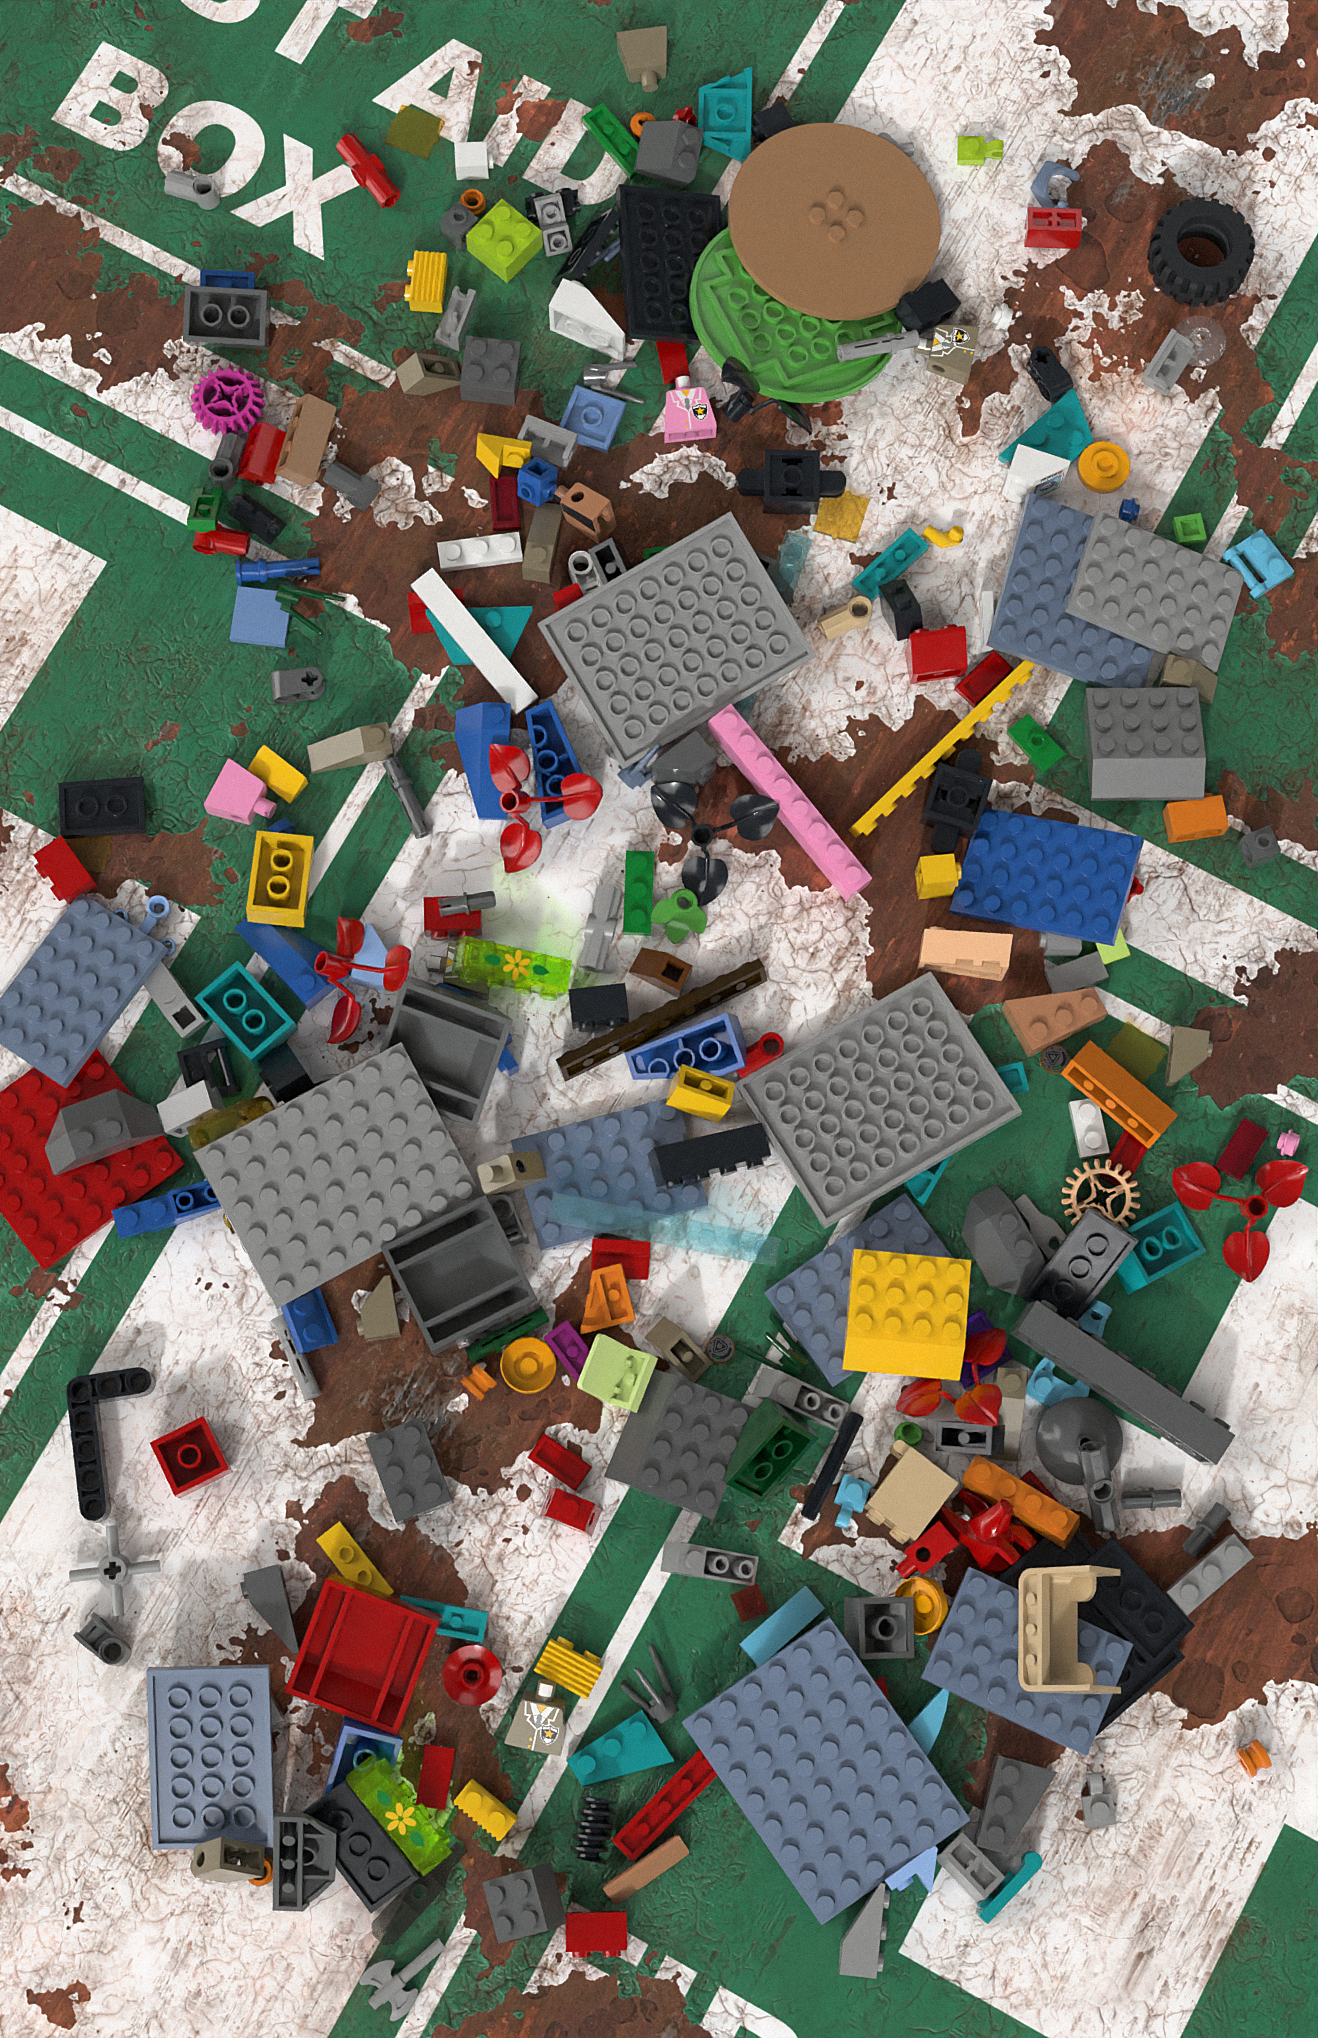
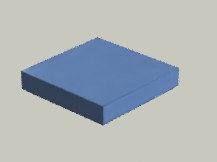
M576 385L559 427L577 433L578 444L608 454L626 410L627 403Z
M238 586L229 637L230 641L281 648L286 647L291 614L280 610L282 603L275 601L277 591Z

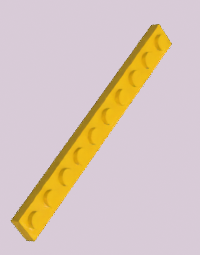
M1024 660L869 809L849 831L856 838L862 832L867 836L878 825L875 819L881 814L887 817L898 806L894 801L901 794L906 798L917 788L914 782L920 776L926 779L937 768L933 763L940 757L946 760L956 750L953 744L959 738L964 742L976 730L972 726L978 720L984 723L995 712L991 707L998 701L1001 704L1005 703L1014 694L1011 688L1016 683L1022 686L1033 675L1030 670L1036 664Z

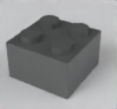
M467 336L460 379L461 400L515 406L522 358L521 342Z
M551 1862L482 1882L498 1944L549 1931L567 1923Z

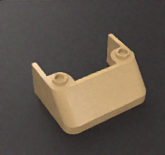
M1085 1565L1029 1568L1021 1574L1019 1578L1018 1679L1024 1690L1044 1693L1121 1694V1687L1097 1685L1095 1669L1088 1663H1078V1602H1086L1092 1599L1096 1592V1577L1120 1576V1569Z

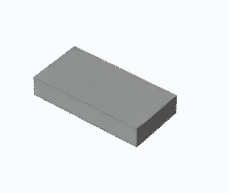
M1098 951L1049 969L1044 973L1053 994L1080 990L1104 981L1109 977Z

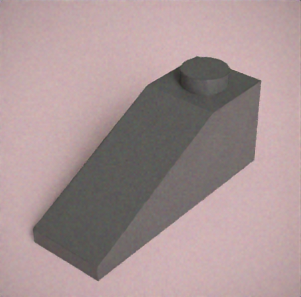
M277 1564L243 1573L245 1581H241L240 1585L244 1599L249 1598L251 1605L290 1651L298 1655L301 1645L282 1566Z

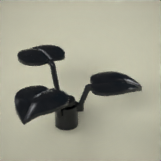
M730 356L724 361L721 382L731 383L740 387L722 407V411L728 419L737 423L746 413L752 415L763 407L777 403V407L785 416L807 431L809 436L812 434L810 417L801 403L770 398L756 406H752L754 399L750 393L758 394L760 391L758 381L750 374L747 366L737 358Z
M682 782L653 785L650 791L653 809L662 824L670 829L679 830L686 825L689 819L692 828L691 840L696 846L701 847V851L705 854V858L701 856L690 858L684 864L681 872L682 883L685 889L691 890L696 895L698 907L707 905L715 900L722 893L728 881L729 873L726 863L721 859H710L708 846L715 843L717 833L737 826V831L742 838L750 841L763 839L773 829L780 809L779 804L767 796L747 794L737 798L730 806V815L735 821L718 827H714L711 824L697 825L695 818L691 814L697 810L699 800L697 793L691 786Z

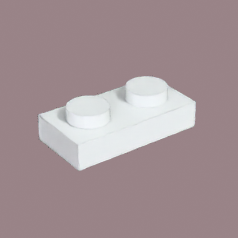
M1091 1099L1069 1102L1068 1106L1079 1158L1085 1159L1108 1155L1110 1152L1100 1107Z

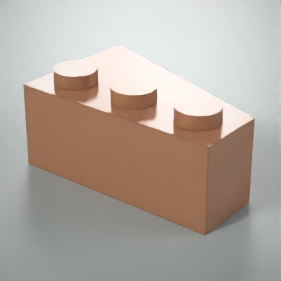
M1094 988L1006 1000L1001 1008L1028 1058L1103 1021L1108 1013Z

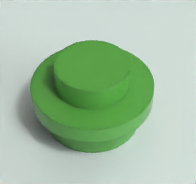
M903 1422L896 1427L894 1440H902L907 1445L917 1449L923 1441V1432L918 1424Z

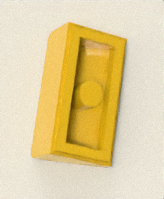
M265 745L260 748L247 769L248 772L263 781L267 787L289 804L295 800L308 784L307 778Z

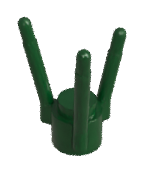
M282 581L275 597V601L282 603L280 610L288 612L317 634L323 635V630L294 610L292 605L298 606L302 596L322 601L329 599L345 602V597Z
M773 1314L769 1316L770 1320L791 1348L787 1350L769 1332H766L764 1335L783 1354L778 1360L782 1366L740 1344L735 1345V1349L774 1370L790 1374L794 1378L809 1362L804 1356L806 1353L798 1347Z

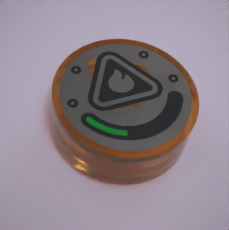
M1060 1045L1048 1046L1040 1056V1064L1043 1070L1053 1075L1062 1073L1070 1061L1069 1053Z
M717 1334L708 1340L706 1355L710 1361L715 1364H725L733 1358L735 1345L729 1336Z

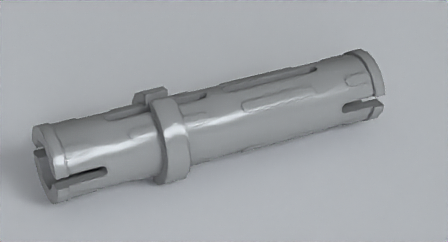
M916 330L899 334L890 332L879 338L843 345L839 344L837 356L842 363L848 360L884 353L893 355L899 350L917 348L920 344L919 335Z
M284 1314L273 1318L271 1322L281 1342L279 1345L280 1350L285 1351L304 1400L308 1401L320 1396L322 1392L317 1385L305 1353L298 1354ZM285 1332H288L296 1354L293 1353ZM297 1360H299L302 1365V1368L308 1380L307 1383L304 1380Z

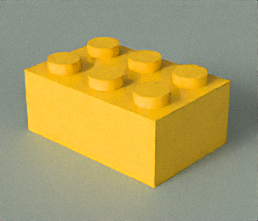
M257 830L246 907L248 922L305 927L314 857V836Z

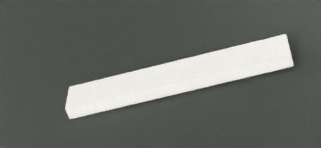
M433 568L411 584V588L506 703H511V709L516 715L538 699L536 693Z

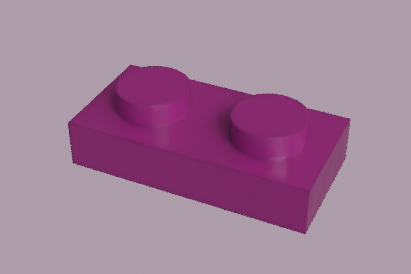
M566 1320L543 1338L578 1383L590 1350Z

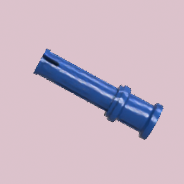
M319 557L266 562V559L263 558L252 562L235 560L238 585L242 584L243 581L260 580L261 583H265V581H268V578L320 575Z

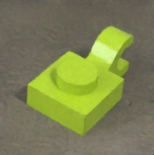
M958 136L957 165H984V158L1002 159L1004 140H992L984 143V136Z

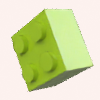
M503 199L466 235L467 251L506 283L543 247L542 231Z

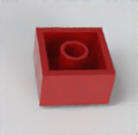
M205 1416L150 1442L174 1496L179 1499L233 1472L210 1421Z

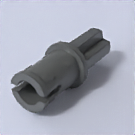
M485 891L467 895V892H463L462 896L438 899L440 907L451 905V907L439 909L441 917L464 912L469 915L470 911L493 908L496 906L494 891Z
M1150 1487L1147 1491L1123 1492L1121 1503L1124 1509L1150 1508L1151 1511H1155L1156 1508L1181 1507L1182 1496L1179 1488L1154 1490L1153 1487Z
M1216 1502L1202 1521L1196 1522L1197 1527L1183 1542L1182 1549L1188 1555L1195 1557L1210 1538L1214 1539L1216 1537L1215 1532L1231 1515L1230 1511L1222 1504Z

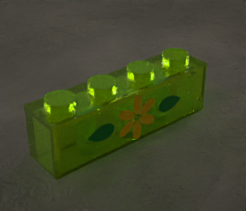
M465 936L456 941L451 974L460 976V980L464 982L476 983L477 980L487 982V986L491 988L503 989L505 986L514 988L513 992L517 994L529 995L532 992L540 994L541 999L555 1001L557 998L568 994L572 960Z
M373 1753L346 1776L348 1785L420 1873L425 1876L452 1853L448 1844L451 1838L441 1826L438 1828L433 1826L429 1821L433 1816L423 1803L418 1806L411 1799L414 1793L404 1780L400 1783L397 1782L392 1775L396 1771L385 1757L379 1760L375 1753Z

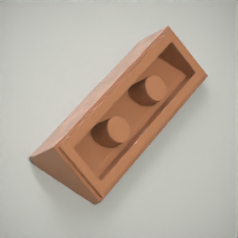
M675 1834L604 1884L603 1890L611 1901L617 1905L689 1854V1850L680 1836Z

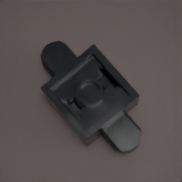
M765 449L763 469H741L737 476L736 487L742 496H763V514L818 515L820 498L842 497L847 481L842 471L820 470V450Z
M974 749L962 750L956 757L954 767L939 763L920 824L933 828L929 845L931 851L936 855L952 854L956 848L959 836L971 840L976 835L993 779L979 775L983 759L982 755Z

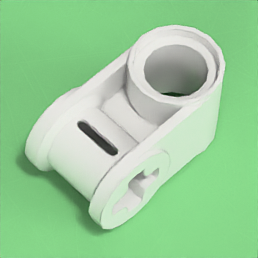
M585 551L573 553L568 562L569 576L573 584L578 582L583 595L586 596L603 586V583L590 554ZM577 563H584L588 568L585 571H577L574 566Z

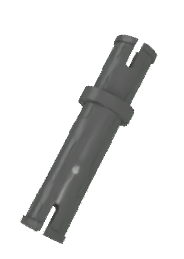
M399 756L385 760L382 764L390 778L391 790L399 798L415 838L419 839L430 835L432 830L411 786L413 782L411 778L407 777Z

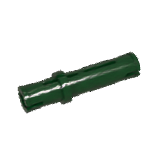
M540 1305L537 1309L497 1331L492 1332L491 1330L487 1332L486 1337L468 1347H464L472 1364L495 1351L496 1353L501 1352L502 1347L543 1324L549 1323L550 1320Z

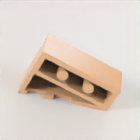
M942 927L924 929L918 969L1002 981L1009 967L1013 934L952 931Z

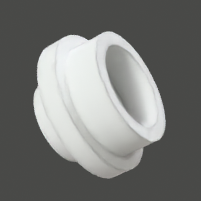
M1002 303L1000 307L996 306L990 319V322H993V329L1006 330L1009 326L1013 309L1008 308V304Z

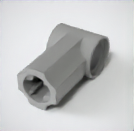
M171 170L165 178L164 191L168 195L196 202L204 210L214 209L220 203L221 198L215 181L208 175L196 177Z

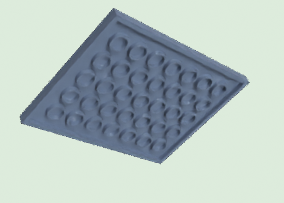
M830 1616L682 1720V1724L821 1925L884 1882L886 1878L925 1850L931 1849L971 1820Z

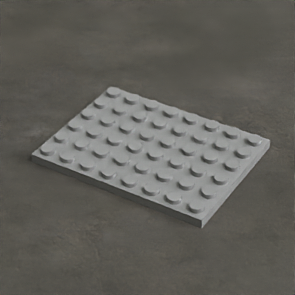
M731 511L537 623L544 638L623 770L643 759L656 744H661V748L710 720L728 705L732 704L734 706L816 657Z
M931 971L735 1083V1087L756 1121L763 1124L766 1137L824 1229L1022 1114L1021 1108Z
M402 1042L193 1152L276 1309L382 1251L381 1246L482 1196Z

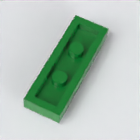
M601 103L582 116L583 125L630 180L637 176L639 173L634 172L639 145L604 103Z
M626 850L623 935L651 936L652 923L650 916L652 913L654 851Z

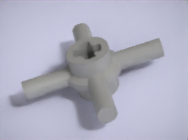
M118 1525L106 1526L108 1555L100 1560L97 1567L70 1570L69 1579L70 1582L98 1579L103 1586L110 1589L112 1617L125 1616L122 1587L130 1582L133 1575L160 1572V1560L131 1563L128 1557L120 1554ZM115 1563L117 1567H121V1572L116 1574V1579H114V1576L109 1575V1570L114 1568Z

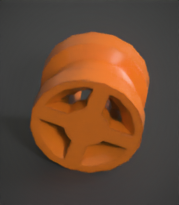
M477 1364L472 1368V1373L468 1377H463L460 1381L480 1401L485 1398V1392L488 1389L494 1388L497 1385Z
M1257 1739L1250 1742L1248 1748H1240L1235 1751L1240 1765L1250 1778L1256 1776L1257 1771L1261 1768L1268 1769L1272 1766L1267 1752Z

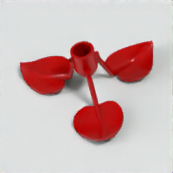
M490 744L489 766L492 780L496 788L503 792L500 797V807L504 812L511 813V817L516 818L520 822L507 826L503 830L500 839L505 872L515 873L530 867L539 858L542 850V837L540 833L535 830H529L530 824L520 815L529 810L531 803L564 801L563 809L565 814L573 820L580 821L588 819L595 813L603 797V789L600 783L592 776L574 773L562 780L561 791L563 796L530 797L525 791H519L522 789L521 782L529 777L531 770L530 759L526 752L515 746Z
M337 917V955L322 951L315 960L316 973L328 976V982L333 983L346 994L338 1000L333 1012L331 1034L327 1041L330 1044L344 1042L355 1033L361 1019L362 1010L361 1004L354 1001L355 994L337 979L345 978L350 968L384 973V988L387 991L395 992L402 987L409 972L411 950L403 945L394 946L388 951L384 968L350 963L354 959V954L361 950L365 935L364 925L357 919Z
M1291 1160L1268 1162L1258 1170L1255 1177L1256 1184L1263 1191L1259 1195L1246 1196L1243 1199L1215 1193L1220 1187V1176L1212 1165L1205 1162H1193L1175 1168L1172 1171V1186L1179 1200L1193 1210L1208 1209L1212 1203V1197L1239 1204L1240 1213L1245 1218H1248L1249 1221L1244 1227V1233L1234 1232L1226 1238L1222 1247V1255L1225 1263L1232 1271L1246 1282L1251 1283L1262 1273L1267 1264L1270 1244L1263 1232L1253 1231L1249 1233V1230L1253 1224H1256V1218H1262L1268 1212V1202L1275 1207L1285 1208L1293 1205L1299 1199L1308 1167Z
M1003 1328L983 1330L971 1335L965 1341L963 1359L966 1362H973L972 1371L976 1385L973 1391L966 1392L957 1400L947 1391L941 1390L942 1382L940 1379L921 1378L911 1383L901 1393L896 1404V1411L911 1417L926 1416L936 1410L941 1403V1397H945L955 1405V1413L960 1419L979 1425L997 1426L1002 1403V1392L994 1384H981L978 1365L988 1366L1000 1358L1007 1342L1005 1330Z

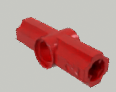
M346 134L340 138L336 145V150L351 168L352 175L363 189L367 188L382 209L395 205L401 197V193L387 176L380 159L374 153L370 154L355 134Z

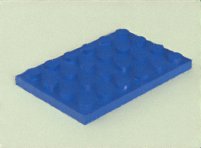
M984 808L974 839L971 838L961 870V879L958 880V887H956L950 912L954 915L1114 946L1144 839L1141 836Z

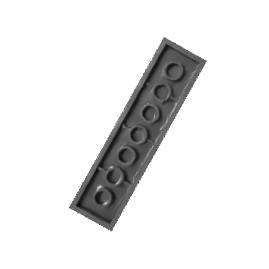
M1042 1300V1302L1034 1301L1026 1305L1009 1331L1011 1335L1201 1464H1218L1236 1436L1229 1431L1231 1428L1229 1424L1217 1417L1215 1419L1209 1418L1204 1414L1206 1411L1204 1407L1192 1400L1187 1402L1179 1397L1181 1392L1169 1384L1163 1386L1156 1382L1155 1374L1144 1367L1138 1369L1131 1365L1132 1359L1119 1350L1113 1352L1106 1348L1107 1342L1093 1333L1087 1335L1081 1331L1082 1325L1074 1319L1060 1317L1056 1314L1058 1309L1045 1300Z

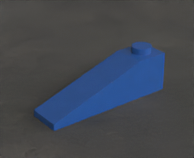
M482 702L456 710L455 740L479 820L507 821V813L500 807V797L503 792L499 791L494 785L490 772L489 747L490 744L511 745V703Z
M246 918L235 927V930L308 1011L337 988L336 985L328 982V976L318 974L315 971V960L318 954L322 951L332 953L331 951L283 925L248 922ZM349 971L348 975L345 978L341 977L337 980L340 983H343L348 977L351 976V972Z
M728 1012L624 1053L633 1080L673 1079L682 1064L717 1077L747 1067L746 1040L738 1016Z
M344 1715L322 1796L348 1777L368 1804L376 1796L377 1790H379L387 1776L389 1777L395 1769L403 1738L398 1734L396 1736Z

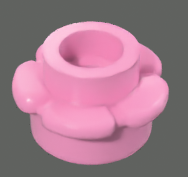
M1290 1129L1288 1134L1282 1132L1277 1144V1148L1281 1149L1282 1156L1285 1154L1294 1156L1300 1141V1135L1293 1133V1129Z

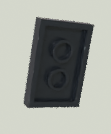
M614 208L591 219L551 281L555 287H559L563 278L569 281H582L591 270L589 267L592 259L595 260L604 250L603 242L606 238H610L618 228L616 222L621 214Z
M143 776L58 783L60 835L64 839L147 833L145 783Z

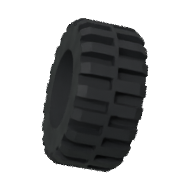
M1196 197L1194 202H1191L1190 199L1180 201L1179 207L1173 205L1167 210L1166 214L1161 216L1149 244L1147 259L1149 260V273L1151 275L1155 274L1153 281L1157 287H1163L1162 293L1167 297H1170V295L1176 297L1175 302L1183 304V301L1189 302L1192 307H1198L1200 303H1204V306L1208 307L1213 306L1216 300L1219 303L1226 301L1229 295H1234L1239 290L1255 255L1253 251L1255 248V238L1251 236L1253 230L1249 223L1244 224L1245 217L1241 212L1235 213L1233 206L1228 203L1222 205L1218 199L1211 198V201H1205V197ZM1191 237L1207 239L1221 250L1224 262L1214 267L1193 265L1181 255L1177 243Z

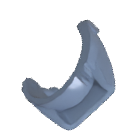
M1046 161L1030 189L1041 207L1066 208L1067 202L1065 200H1060L1058 205H1055L1049 197L1047 187L1049 178L1055 175H1062L1078 181L1080 173L1062 164Z

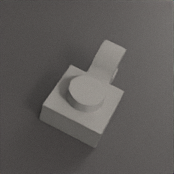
M1087 1773L1086 1779L1089 1795L1080 1796L1085 1827L1091 1828L1116 1824L1112 1793H1103L1101 1773Z

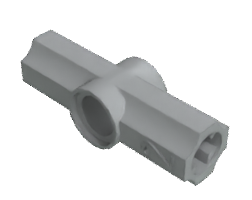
M607 884L598 885L592 913H589L586 922L585 942L579 962V967L587 971L603 972L609 944H612L616 930V915L622 890L615 886Z

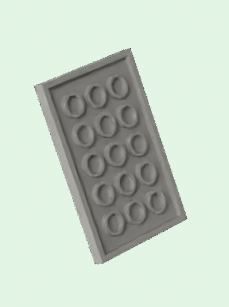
M1098 510L1094 514L1064 612L1165 655L1171 654L1195 660L1214 674L1218 670L1244 577L1241 571Z

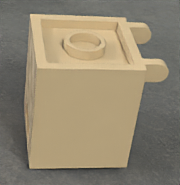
M897 1440L891 1445L889 1450L898 1459V1462L864 1505V1509L868 1511L865 1515L875 1524L880 1526V1524L884 1523L891 1529L889 1534L901 1544H904V1542L911 1544L916 1541L958 1485V1482L913 1447L907 1445L902 1440Z

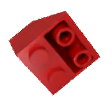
M949 624L941 627L939 630L929 631L927 628H922L909 634L905 658L910 684L965 676L968 668L965 626L957 627L955 624Z

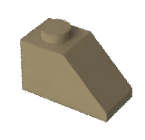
M415 353L396 368L403 393L424 396L460 385L461 374L455 358Z
M1169 654L1163 665L1158 688L1198 687L1199 701L1212 704L1218 676L1195 660Z
M1180 1026L1174 1027L1170 1034L1164 1087H1172L1202 1065L1207 1057H1211L1213 1040H1209L1210 1031Z
M390 1275L382 1278L360 1309L361 1318L356 1319L359 1336L364 1335L367 1342L402 1336L393 1282Z
M665 1316L644 1337L666 1361L691 1382H695L712 1364L710 1359L684 1330Z

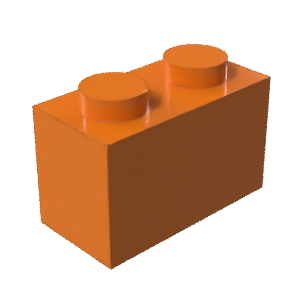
M1205 793L1203 800H1170L1162 811L1169 843L1224 835L1229 828L1222 795L1213 796V793Z

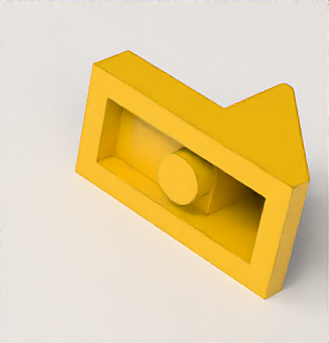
M478 433L476 457L495 478H499L502 465L521 468L531 461L532 442Z

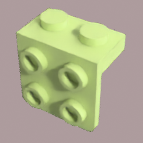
M599 1333L595 1337L577 1386L579 1389L612 1406L637 1413L658 1358L648 1353L630 1349L616 1340Z

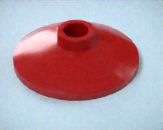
M478 1645L463 1646L455 1650L446 1660L442 1672L443 1685L448 1695L459 1704L465 1706L485 1704L496 1695L501 1686L502 1668L500 1662L487 1648ZM470 1670L478 1672V1679L474 1682L469 1681L467 1678Z

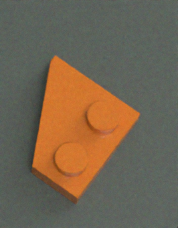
M622 1263L592 1271L590 1289L580 1329L581 1334L636 1320Z

